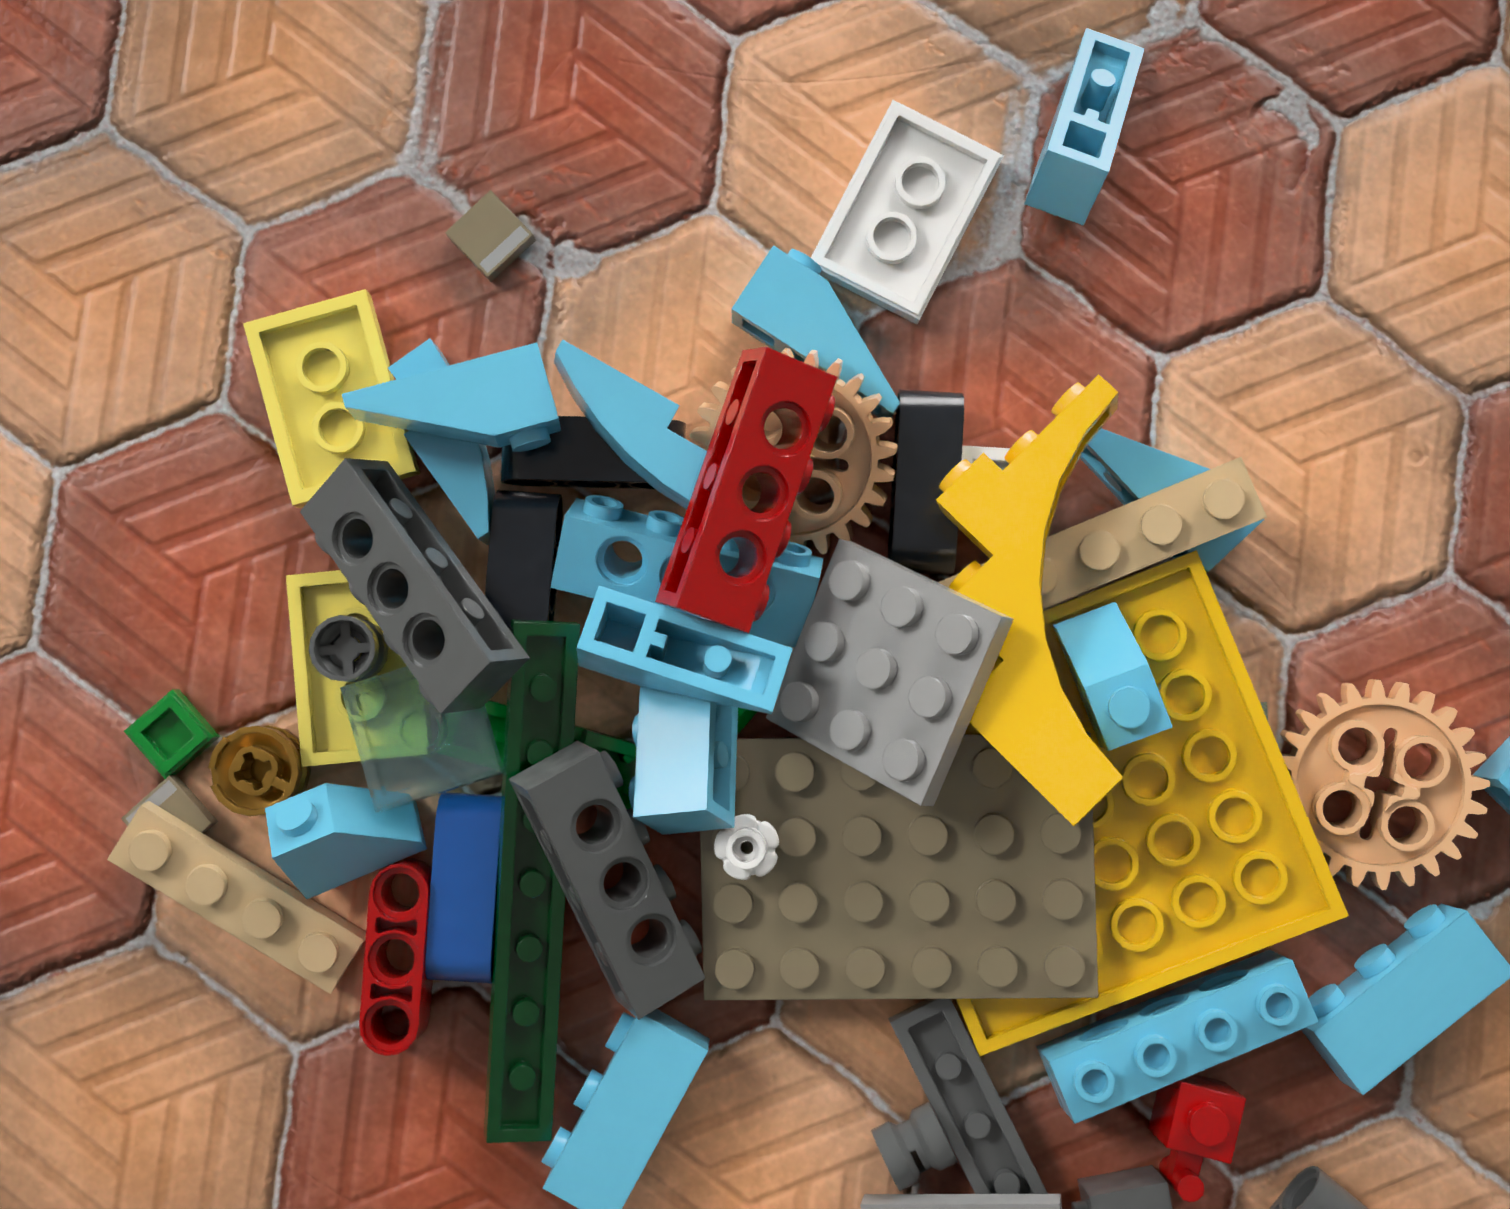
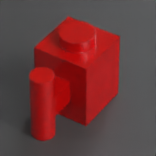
M1196 1074L1157 1090L1148 1127L1166 1148L1171 1149L1170 1154L1160 1161L1159 1172L1161 1176L1187 1202H1196L1204 1194V1184L1199 1178L1204 1157L1231 1164L1246 1103V1098L1226 1082Z

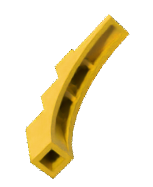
M1099 374L1086 387L1076 383L1061 396L1051 411L1056 418L1039 435L1030 430L1015 442L1004 457L1009 463L1004 470L997 466L984 452L972 464L967 459H964L941 481L939 488L943 493L936 499L941 512L990 558L983 566L976 560L970 563L956 576L948 588L1014 619L998 655L1002 662L991 671L970 724L1074 827L1123 779V776L1087 735L1061 688L1046 640L1041 594L1046 540L1060 494L1085 447L1118 408V391Z

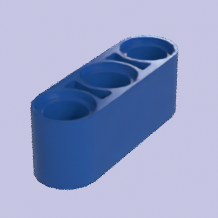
M442 792L440 795L435 820L425 972L428 980L492 984L502 796Z

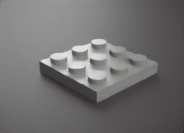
M839 539L787 665L772 714H767L766 719L920 806H934L1014 619L854 542Z

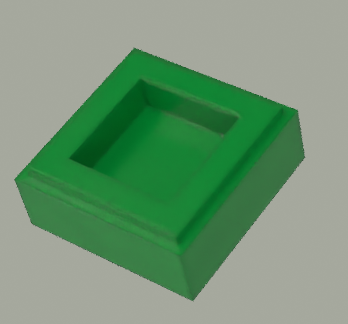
M172 689L124 730L126 735L164 779L169 775H177L220 737L180 689Z

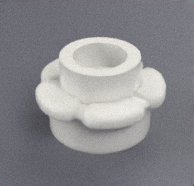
M740 814L735 816L734 828L720 830L716 835L714 842L715 855L718 859H722L724 871L733 878L747 880L751 875L762 877L768 874L777 862L778 856L775 853V848L779 845V837L769 822L756 820V817L750 814ZM745 841H749L753 845V851L749 854L741 850V844Z

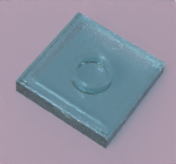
M407 666L340 687L375 812L382 813L503 774V765L485 705L481 709L440 714L436 707L431 705L422 696L418 686L419 683Z

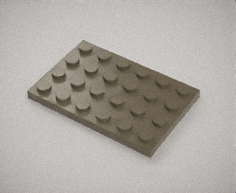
M1086 731L1087 735L1091 738V733ZM964 734L934 806H920L800 737L737 738L735 816L750 814L755 816L756 820L769 822L779 837V845L775 848L778 859L774 868L765 876L751 875L747 880L733 878L724 871V862L716 857L714 850L716 835L720 830L725 829L700 831L703 973L705 975L704 1000L1098 998L1093 809L1074 827L981 734ZM749 841L743 842L741 850L746 854L753 851L752 843Z

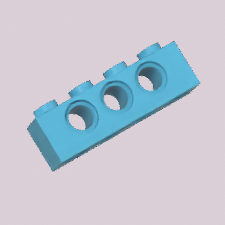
M590 495L585 500L576 498L564 516L550 588L594 598L600 585L671 608L657 603L655 600L684 517L661 510L650 511L648 515L623 509L624 505L622 502L607 496ZM733 539L728 540L720 552V564L726 573L736 566L739 559V549ZM628 541L634 544L640 550L642 560L637 562L622 560L614 552L612 543ZM788 542L782 555L775 558L767 580L770 594L765 611L757 621L752 623L748 634L795 648L815 599L823 558L813 556L812 551L804 545Z
M1266 950L1036 1046L1060 1106L1076 1124L1316 1024L1319 1021L1293 960L1272 950Z

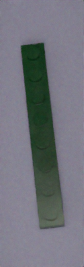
M511 619V633L530 658L508 680L484 1118V1137L486 1143L552 1141L565 894L516 796L509 778L574 743L578 677L576 648L580 639V624L577 622Z

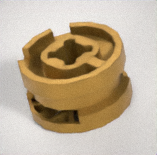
M272 725L243 727L229 736L223 737L212 751L208 769H211L213 783L210 787L217 800L230 811L249 817L265 815V808L303 793L307 789L311 775V766H301L299 738L287 729ZM292 740H294L297 743L299 749H296Z

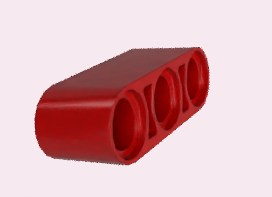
M414 858L398 861L379 871L372 880L369 891L359 1028L360 1036L365 1045L374 1053L384 1056L398 1055L407 1050L426 1030L430 1019L433 980L426 978L425 957L432 867L425 861ZM398 873L407 874L417 882L420 895L415 906L401 905L392 895V881ZM399 939L410 945L415 959L411 970H399L390 964L386 953L390 940ZM393 1005L405 1011L410 1025L407 1034H393L385 1028L381 1016L384 1006Z

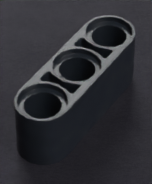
M899 389L897 398L900 404L896 410L894 443H897L898 449L896 454L893 455L892 468L896 470L891 485L888 559L917 573L953 575L957 554L958 527L941 512L936 499L943 493L939 488L941 481L962 461L963 393Z
M558 416L561 431L549 434L551 442L539 448L513 452L511 445L502 447L501 483L532 487L655 489L621 460L595 431L586 417ZM672 420L667 429L686 439V423Z
M496 490L491 517L485 596L510 631L511 619L554 621L557 589L550 587L562 531V494Z

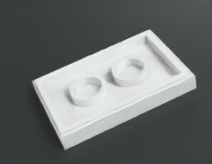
M892 100L811 256V259L822 268L819 275L918 324L1004 155Z

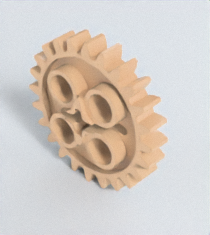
M785 348L781 352L794 358L791 348ZM811 350L804 363L818 368V352ZM839 358L831 364L826 372L837 376L832 396L835 398L833 416L838 417L845 424L847 438L838 444H828L817 436L810 458L813 460L811 478H821L827 481L834 492V500L825 505H817L810 502L802 492L796 496L788 519L792 526L789 541L806 546L807 540H812L821 554L827 553L830 547V533L832 532L839 539L851 541L853 531L850 520L864 527H868L871 524L873 516L864 503L883 506L888 495L874 483L891 482L896 473L895 469L880 463V459L895 455L898 449L897 443L879 439V435L891 428L893 419L892 417L873 418L871 414L881 401L882 396L880 393L863 399L859 396L857 391L865 378L862 373L854 376L847 383L839 379L843 360ZM735 366L732 370H730V371H731V375H732V379H733V376H734V373H735V370H736V367H737V366ZM718 381L711 388L721 405L704 402L697 410L700 416L710 423V426L695 427L689 436L694 441L706 445L704 449L706 451L709 448L730 385ZM782 428L776 431L765 430L766 438L771 445H776L780 440ZM814 458L844 459L848 462L849 467L845 470L837 469L829 463L818 461L819 459ZM744 483L742 489L743 501L749 509H752L758 503L761 491H754Z
M1368 679L1364 697L1360 696L1353 684L1343 683L1341 684L1342 702L1336 703L1327 694H1317V702L1322 713L1315 716L1312 713L1298 709L1295 713L1305 727L1301 734L1282 730L1280 735L1293 746L1290 754H1282L1322 853H1325L1324 857L1332 877L1345 864L1346 880L1351 885L1359 887L1366 872L1370 871L1374 885L1381 890H1386L1391 872H1395L1401 882L1409 887L1415 884V866L1420 865V867L1435 877L1440 875L1435 856L1442 852L1451 858L1459 860L1462 856L1452 842L1455 836L1458 834L1476 839L1478 833L1464 822L1467 814H1487L1488 810L1482 804L1471 800L1472 791L1490 787L1489 780L1471 775L1470 768L1486 760L1485 754L1476 751H1464L1462 747L1475 735L1474 730L1467 727L1455 728L1453 730L1449 728L1458 712L1455 708L1445 706L1432 714L1431 710L1435 694L1422 691L1410 703V689L1407 683L1396 682L1391 688L1388 697L1385 696L1381 680ZM1359 727L1365 733L1367 748L1359 759L1345 761L1338 750L1339 740L1347 730ZM1388 728H1393L1395 737L1389 744L1383 759L1385 749L1384 733ZM1424 743L1430 751L1431 763L1428 770L1422 775L1410 777L1404 767V757L1412 746ZM1381 775L1390 779V786L1387 791L1376 790L1374 793L1364 787L1367 776L1378 777ZM1346 790L1352 800V809L1349 815L1336 823L1327 822L1323 814V803L1326 797L1335 791ZM1404 806L1411 807L1416 817L1412 832L1402 838H1393L1388 830V820L1391 814L1398 808ZM1371 808V833L1368 838L1362 839L1360 837V829L1364 826Z

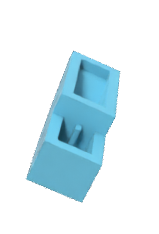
M429 338L389 366L388 369L395 379H400L449 366V363L441 350ZM414 431L405 433L406 439L477 539L488 545L495 488L486 445Z
M562 339L555 353L554 364L572 398L595 431L626 465L657 491L687 510L707 451L667 429L680 405Z

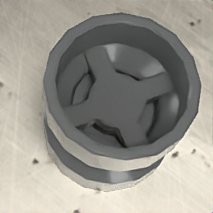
M344 615L327 618L318 625L310 638L309 645L312 664L320 674L331 680L357 683L370 680L381 672L387 662L389 650L384 640L383 632L378 626L368 620Z
M930 1102L912 1109L909 1119L899 1124L888 1121L871 1130L899 1191L918 1183L920 1174L931 1168L942 1171L958 1163Z

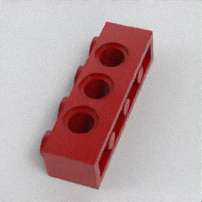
M769 347L742 350L655 602L746 633L750 632L752 623L762 616L769 600L770 589L766 583L775 558L782 555L788 545L792 529L791 522L788 519L796 496L805 490L811 479L813 460L810 458L817 435L826 428L833 415L835 398L832 396L837 376ZM772 412L779 417L782 423L781 438L774 446L767 440L764 430L766 419ZM753 475L760 484L761 495L758 503L752 509H749L743 501L742 489L745 481ZM733 539L739 549V559L736 566L726 573L720 564V552L723 545L728 540Z

